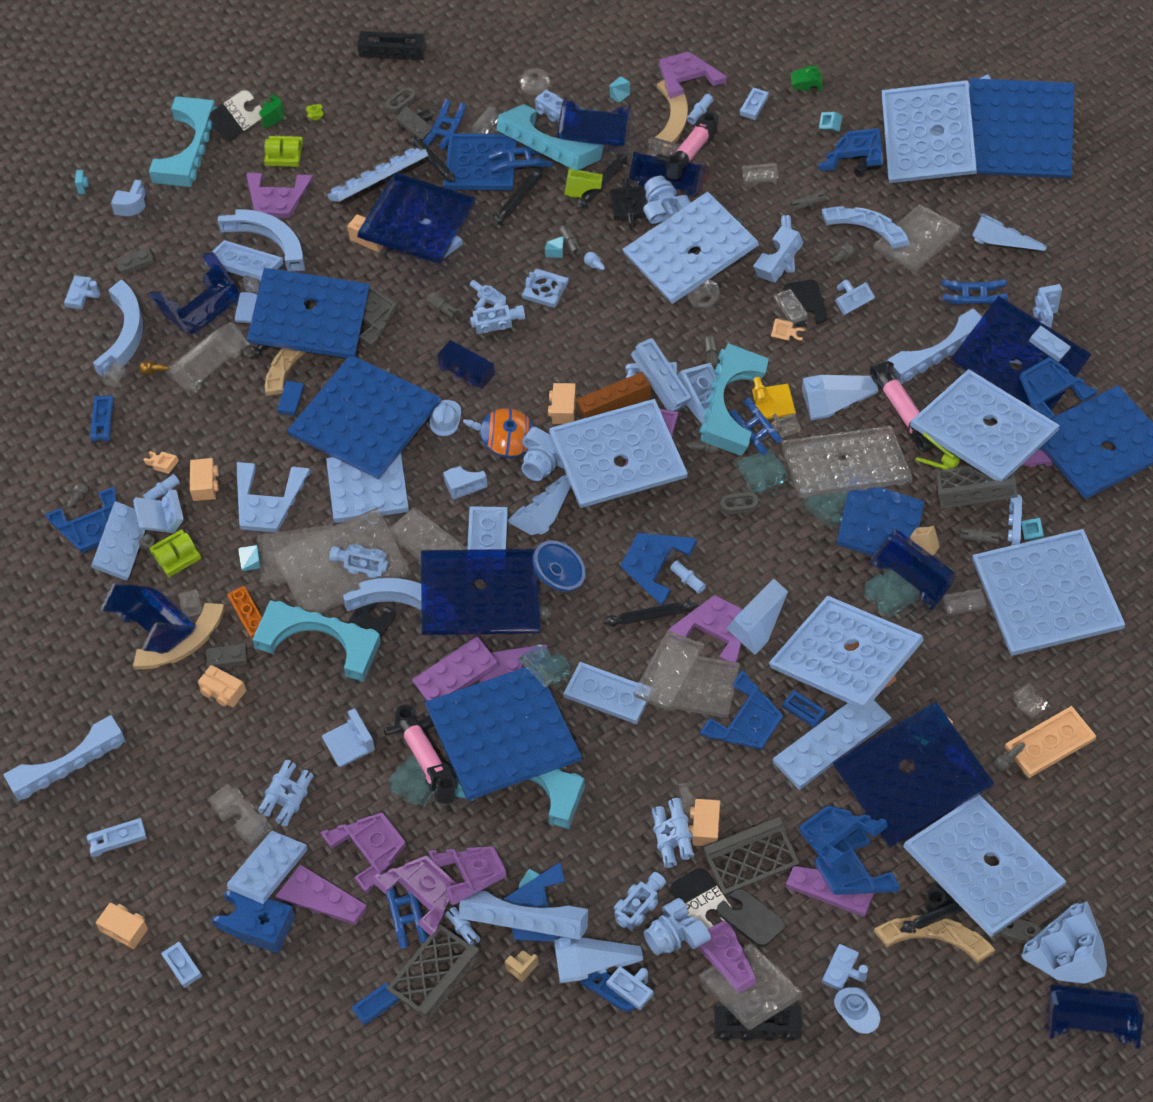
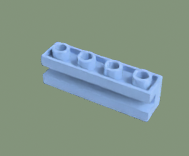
M653 338L639 343L636 346L637 350L633 351L631 356L648 379L666 409L676 412L684 408L692 397Z

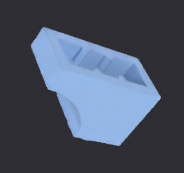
M459 466L443 472L445 484L453 500L488 487L484 471L468 472Z

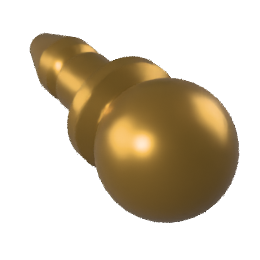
M143 361L139 365V371L143 375L155 374L156 372L169 369L167 365Z

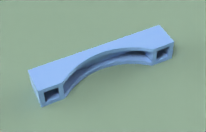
M973 308L959 317L953 332L941 343L924 350L901 351L887 361L894 364L895 376L901 384L908 382L917 374L925 372L932 365L940 363L947 356H952L962 347H967L977 338H982L986 334L987 321Z
M112 715L95 723L84 741L66 756L45 764H21L3 775L17 800L20 801L30 797L36 791L48 787L54 781L66 777L72 771L84 767L90 761L102 757L108 751L120 747L126 741Z
M479 891L460 901L459 918L579 940L588 928V909L579 907H524L502 901L486 891Z

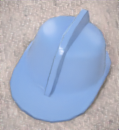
M442 400L433 410L430 418V428L435 434L449 436L457 430L461 416L459 404L452 400Z
M848 987L836 994L834 1000L835 1008L851 1028L859 1033L875 1031L880 1023V1013L864 990L857 987Z

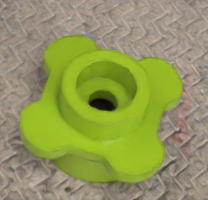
M322 105L307 106V117L311 120H319L324 115V112L321 110Z

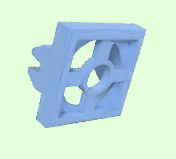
M535 269L534 273L529 272V277L526 278V288L522 293V298L555 308L569 280L560 275ZM539 279H547L546 283L541 285L535 283ZM553 281L558 284V286H555V289L551 286ZM549 287L550 291L544 293L541 292V288ZM532 289L538 290L539 296L535 295Z

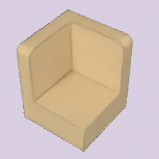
M934 526L916 528L910 536L916 557L933 556L940 547Z
M521 951L516 958L510 955L505 961L506 970L521 982L539 964L536 954L530 956L525 951Z

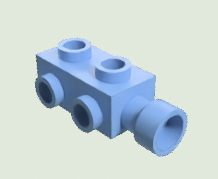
M545 90L535 98L537 112L540 115H547L551 122L557 121L561 124L563 121H566V124L572 128L579 124L580 116L571 111V104L559 98L556 94Z
M499 303L494 305L493 308H477L476 311H473V317H470L472 328H476L477 334L511 328V320H524L525 313L523 305L509 309L508 305Z
M358 544L349 545L346 551L341 550L340 547L332 546L329 555V561L344 562L343 568H347L348 572L353 574L364 572L370 578L381 576L383 572L387 571L389 561L386 560L387 553H383L379 549H366Z
M653 872L646 884L640 882L638 885L633 884L628 890L627 894L629 896L625 900L620 899L614 907L616 910L615 920L621 927H627L632 931L635 926L642 924L646 913L649 910L652 911L657 906L658 893L656 891L658 889L661 890L666 884L663 876Z

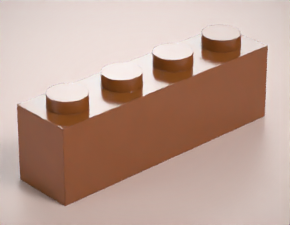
M643 372L637 373L576 399L577 413L581 419L640 403L651 398V384Z

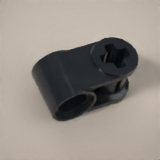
M938 883L927 892L924 905L925 909L931 912L953 903L955 900ZM931 899H937L939 902L935 903Z

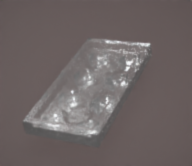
M414 507L387 530L391 538L441 577L467 554L468 548Z
M667 630L633 692L634 697L670 711L703 651L704 644Z

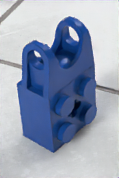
M225 891L223 895L225 900L235 906L236 909L228 916H214L211 921L212 924L218 929L240 939L242 942L279 954L295 919L292 906L267 899L262 904L234 891Z

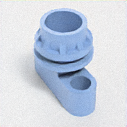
M664 176L653 177L644 186L648 203L644 206L643 211L651 224L665 221L691 203L687 195L676 196V189L672 186L671 182L666 181Z
M532 427L522 440L523 445L528 450L524 456V463L521 469L529 479L540 481L543 477L548 476L556 468V465L563 469L564 467L551 435L537 427Z
M680 898L663 906L662 912L664 915L660 916L658 920H654L650 928L644 931V937L648 946L657 956L662 953H671L674 949H680L681 942L684 940L692 949H696L711 940L705 925L700 920L695 922L693 916H688L687 905Z

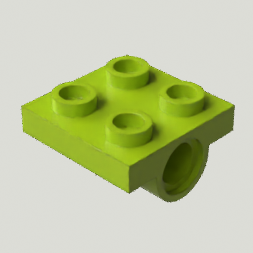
M269 136V139L265 140V166L299 167L303 137Z
M182 529L149 547L151 554L168 578L201 560V556L191 538Z

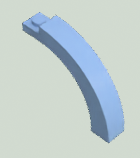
M236 210L235 215L218 216L221 232L245 231L264 235L277 243L283 250L287 271H305L302 249L297 236L289 226L278 218L254 210Z
M120 280L108 290L111 300L124 313V325L120 336L112 347L93 362L97 374L101 377L110 372L114 366L121 369L131 359L140 344L143 333V318L136 296L123 280Z
M400 578L372 579L360 582L359 590L350 591L343 595L347 611L375 602H399L413 606L428 615L438 627L441 635L459 629V618L451 605L436 591L414 581Z

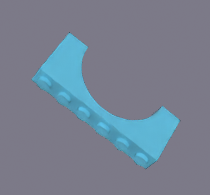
M175 96L171 108L174 120L190 125L196 131V134L190 146L183 152L169 158L153 159L149 169L152 183L192 187L193 181L197 177V169L201 166V157L205 154L206 143L210 139V131L214 128L209 119L210 112L217 108L214 100Z
M525 104L498 116L497 131L577 171L601 160L604 144L592 138L563 140L538 131L534 127L537 110Z
M728 343L725 349H721L718 356L720 363L717 364L714 374L717 375L711 384L713 391L707 399L709 407L706 408L703 418L706 419L699 431L702 433L700 441L742 456L748 448L751 431L741 427L728 413L724 403V389L734 381H753L755 377L762 379L766 373L769 358Z
M270 600L252 639L255 649L273 654L277 646L284 639L295 633L308 630L321 631L336 638L344 647L347 653L344 666L345 676L362 682L365 681L381 643L380 634L377 631L360 628L354 623L347 624L337 618H327L318 612L311 613L301 607H291L281 601L275 602Z
M560 769L531 778L530 780L536 782L545 790L550 799L551 806L548 814L550 824L569 829L585 789L584 778L576 773L562 772ZM456 777L455 796L466 799Z

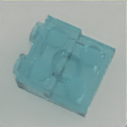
M768 449L765 455L757 453L737 460V466L752 493L763 491L768 487L780 485L786 481L787 472L780 459H777L772 449Z
M828 479L802 501V506L829 528L841 521L848 491L843 486L839 489Z
M895 567L884 575L878 574L865 583L864 593L869 600H873L877 604L878 609L882 613H886L889 618L920 597V592Z
M541 644L528 650L518 659L545 688L551 684L555 686L561 679L564 680L571 673L569 671L571 666L565 657L559 653L551 656L547 648Z
M413 754L409 756L403 766L399 765L388 780L390 790L394 794L405 796L414 805L419 804L424 807L434 791L431 792L425 782L426 775Z

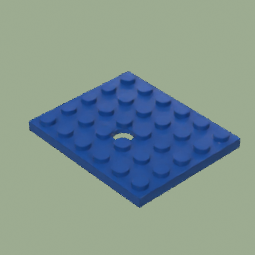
M264 268L247 336V343L343 358L355 356L370 284ZM308 300H313L317 303V306L313 307V309H307L304 303Z
M1117 385L1055 416L1052 421L1060 425L1059 430L1040 447L1086 500L1153 465V422ZM1110 442L1115 446V450H1103L1101 444Z

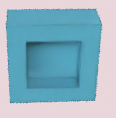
M76 170L75 185L78 194H86V187L89 186L88 177H85L83 170Z

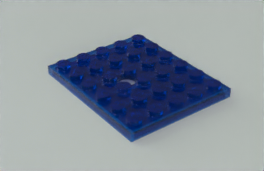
M395 172L359 229L357 238L441 264L473 208L476 198ZM425 218L431 220V223L423 224L419 221H423Z
M998 296L952 356L951 361L966 371L968 369L1031 407L1019 376L1022 372L1050 357L1029 342L1031 336L1040 326L1071 347L1058 363L1068 369V373L1074 377L1079 374L1092 354ZM1020 360L1022 362V369H1013L1010 366V361ZM1066 390L1044 402L1051 411Z
M535 549L421 550L422 635L540 633L538 574L533 565ZM482 579L487 586L482 590H477L472 584L475 583V580Z
M937 702L833 762L834 768L865 814L869 815L872 820L879 821L880 818L887 820V828L879 834L889 849L994 786L990 776ZM904 760L912 761L916 768L914 772L905 774L899 768L900 763Z

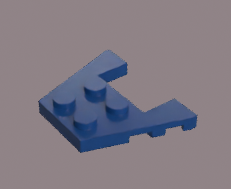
M880 129L847 132L835 145L836 149L834 152H829L826 156L827 160L824 163L820 162L818 167L820 171L835 170L840 158H853L856 156H867L866 163L868 166L882 165L883 155Z
M1051 357L1027 369L1019 376L1031 407L1050 420L1055 415L1044 403L1069 388H1072L1082 402L1097 393L1094 387L1090 388L1084 384V380L1068 373V369Z
M114 487L98 493L104 506L102 509L67 522L62 509L59 508L45 514L46 518L81 553L97 548L113 504L116 501V490Z
M638 533L620 567L662 606L668 599L671 590L655 583V580L671 550L674 549L690 556L698 541L695 538Z
M741 671L732 687L749 698L728 728L709 718L700 735L762 750L782 721L783 715L762 694L758 686L747 677V674Z
M827 805L800 825L799 831L828 867L833 869L845 860V854L834 848L836 844L849 836L857 828L875 837L887 828V820L880 818L879 821L872 820L869 815L856 816L852 815V811Z
M857 828L855 833L847 836L841 843L834 846V848L845 854L844 861L831 869L818 856L815 858L814 863L833 895L898 892L900 885L892 872L871 878L854 852L856 849L870 845V838L860 828Z
M561 863L554 865L504 898L505 902L524 907L549 908L545 888L565 883ZM512 928L514 940L554 942V940L562 937Z

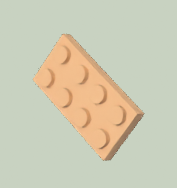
M1070 706L1007 742L1005 749L1009 752L1020 743L1026 744L1023 751L1014 759L1027 777L1031 778L1095 741L1096 735L1076 710Z

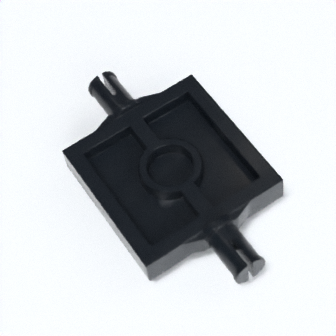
M624 178L622 180L623 187L610 190L614 221L628 219V226L632 228V224L633 227L636 226L635 218L647 217L643 211L644 206L647 204L644 186H630V180L626 178L625 181Z

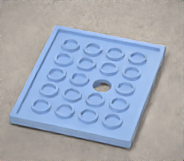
M968 80L882 90L889 183L977 174ZM937 126L944 130V133L938 137L931 134L933 128Z
M706 192L622 250L628 259L673 304L756 248L759 244L709 192ZM692 247L701 248V252L697 255L693 253L688 254Z
M969 369L913 418L910 423L911 427L922 434L925 432L933 441L995 481L1007 479L1059 430L1060 426ZM994 418L997 420V424L994 426H988L983 422V419L989 420Z
M655 399L549 428V433L580 508L687 478L688 473ZM622 456V458L628 459V464L624 467H619L614 463V459Z
M827 596L773 657L769 665L774 670L866 710L924 640L923 636ZM859 643V647L856 650L847 651L845 649L846 644Z
M977 794L906 841L903 846L990 937L1051 896L1066 883V880L980 794ZM984 856H996L999 860L998 865H988L984 861Z

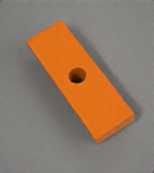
M245 586L228 593L227 596L252 640L262 616Z

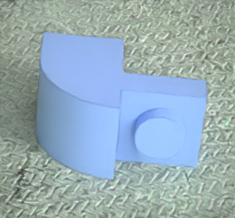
M141 180L134 181L130 192L116 190L111 201L115 215L133 216L145 208L144 197L146 190Z

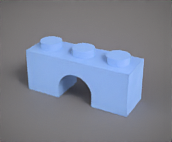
M784 226L780 227L772 239L778 252L772 255L762 253L753 266L758 277L774 283L782 276L783 271L791 263L794 255L801 249L803 244L798 231Z

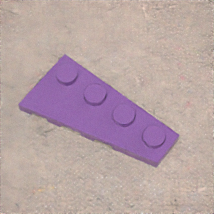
M299 865L275 896L277 901L289 902L293 906L308 908L312 912L327 914L331 918L356 925L368 909L367 905L302 865Z
M793 866L786 883V888L862 917L866 916L875 894L833 895L818 869Z
M722 921L707 929L711 940L697 948L739 994L757 984L755 975L748 960L745 958L743 949L731 925L726 921Z

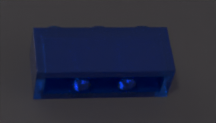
M452 340L437 354L438 363L442 369L454 373L458 378H463L469 381L471 385L478 386L481 389L495 375L494 363Z

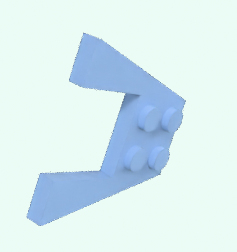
M237 462L240 529L278 533L288 515L290 506L296 500V495L303 488L306 477L310 475V469L291 467L284 497L250 495L256 465L253 463Z

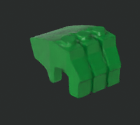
M807 66L792 72L791 83L793 88L810 92V87L817 86L818 91H822V72L817 66Z
M272 94L269 95L271 103L264 101L263 108L259 112L262 120L261 125L264 129L278 123L285 116L283 102L278 96Z

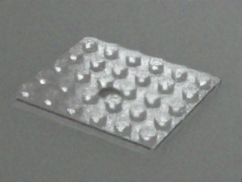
M892 426L781 441V448L798 498L912 483L911 472ZM846 455L847 459L839 460L838 457Z

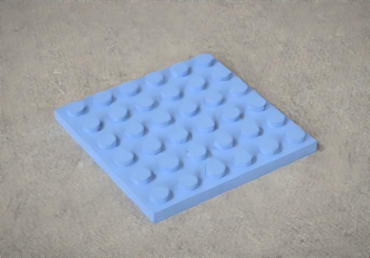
M1084 529L972 555V561L1011 656L1125 628L1124 620Z

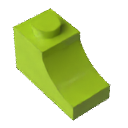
M569 168L564 195L572 198H581L582 194L590 189H601L603 174L581 170L576 171Z

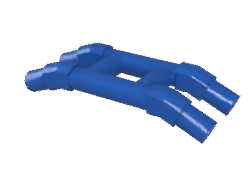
M445 99L436 122L423 142L429 145L435 140L436 135L444 137L439 144V148L444 149L449 145L450 134H455L464 117L467 105L460 103L455 119L449 118L447 114L451 101ZM442 123L451 125L448 131L440 129Z
M530 147L501 148L488 154L490 161L506 156L509 158L507 161L492 166L494 173L517 167H552V161L543 158L533 159L532 154H544ZM524 154L526 160L516 161L515 155Z
M945 279L942 281V286L955 291L962 290V296L944 293L943 300L952 304H998L1009 300L1007 293L988 296L987 290H996L1007 286L1006 279L988 282H956ZM969 290H980V296H969Z
M748 397L744 400V403L753 413L754 417L746 423L735 409L731 410L729 414L741 427L751 431L750 441L762 455H765L767 449L760 440L768 433L776 443H780L782 437ZM760 422L764 428L754 434L751 428Z
M392 887L386 892L400 949L408 947L403 925L408 923H416L420 942L424 943L428 936L427 932L418 925V922L423 917L418 899L408 890V895L396 898L394 888ZM411 903L413 914L401 917L398 906Z

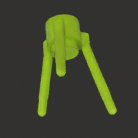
M924 432L923 436L945 453L941 459L943 464L919 457L916 458V461L941 469L956 468L961 458L933 441Z

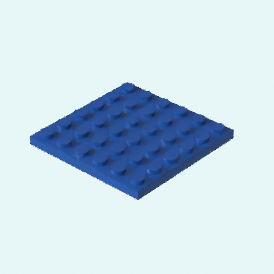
M970 78L969 96L977 174L1071 179L1074 83Z
M349 356L289 427L287 432L288 435L370 476L380 479L433 413V410L441 403V398L355 356Z
M537 663L425 701L426 709L467 801L582 761L581 754Z

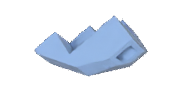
M1087 902L1082 904L1076 903L1024 945L1022 958L1059 981L1088 983L1104 977L1107 968L1104 943L1089 904Z

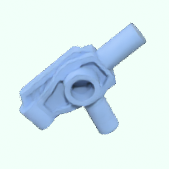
M475 280L470 282V286L478 291L477 297L480 298L475 309L484 307L486 303L492 305L506 304V297L492 286H482Z

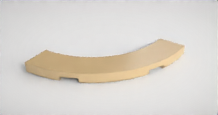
M662 80L657 84V89L663 93L670 103L671 113L667 125L655 137V142L667 151L677 142L680 134L685 129L688 107L684 92L683 95L669 98L668 90L665 87V80Z
M285 348L279 351L272 361L266 376V396L282 394L290 368L306 352Z
M205 603L197 622L188 632L175 641L156 648L137 649L133 664L134 669L159 668L160 665L173 664L194 653L209 639L214 629L218 627L224 613V604Z
M922 915L893 919L874 929L876 935L887 948L907 939L933 938L959 947L971 956L977 964L995 953V949L980 934L962 926L959 922L947 918L924 928L916 929V932L911 934L900 932L904 925L903 922L913 921Z

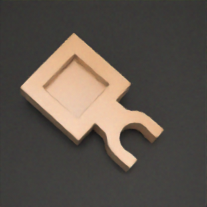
M775 318L771 336L788 341L790 336H793L795 339L802 341L803 337H799L797 331H805V328H793L794 322Z
M152 451L149 452L150 459H143L145 464L153 466L154 470L168 474L179 461L176 455L165 452L156 455Z

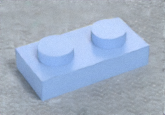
M753 88L740 109V115L756 120L769 97V92Z
M1042 326L1029 339V342L1058 362L1071 348Z
M177 942L161 953L184 988L202 977L180 942Z

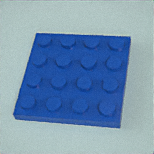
M450 134L446 166L449 168V171L454 173L455 181L449 182L444 180V189L513 190L515 168L501 170L496 173L492 170V166L509 160L508 156L490 161L488 154L501 148H517L518 141L505 134Z
M852 478L848 488L836 545L909 568L914 555L910 536L916 528H919L924 501Z

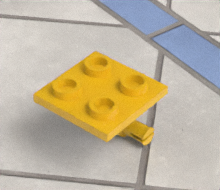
M760 377L753 379L755 384L754 389H752L754 402L766 419L796 415L788 384L765 387L762 385Z

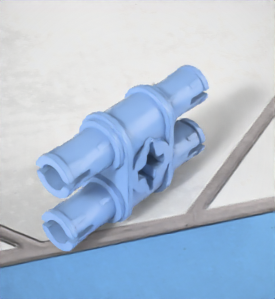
M285 760L279 773L273 776V781L269 788L265 790V798L258 808L261 814L267 808L263 815L269 816L276 803L283 806L276 818L278 824L283 820L282 826H287L293 813L299 810V805L303 798L307 796V787L314 777L310 772L307 778H305L309 771L303 770L296 783L289 778L296 768L294 762L288 768L290 760Z
M674 798L668 802L672 815L669 820L666 819L664 807H655L656 811L654 808L652 809L655 822L653 831L656 833L658 842L657 849L662 853L664 867L666 868L677 865L674 848L678 845L681 859L687 860L690 857H694L691 846L692 833L689 831L688 817L683 812L680 798Z

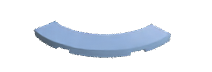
M844 207L822 209L826 225L839 223L861 225L882 235L892 249L909 245V239L902 228L895 225L890 218L878 212L855 207V209Z

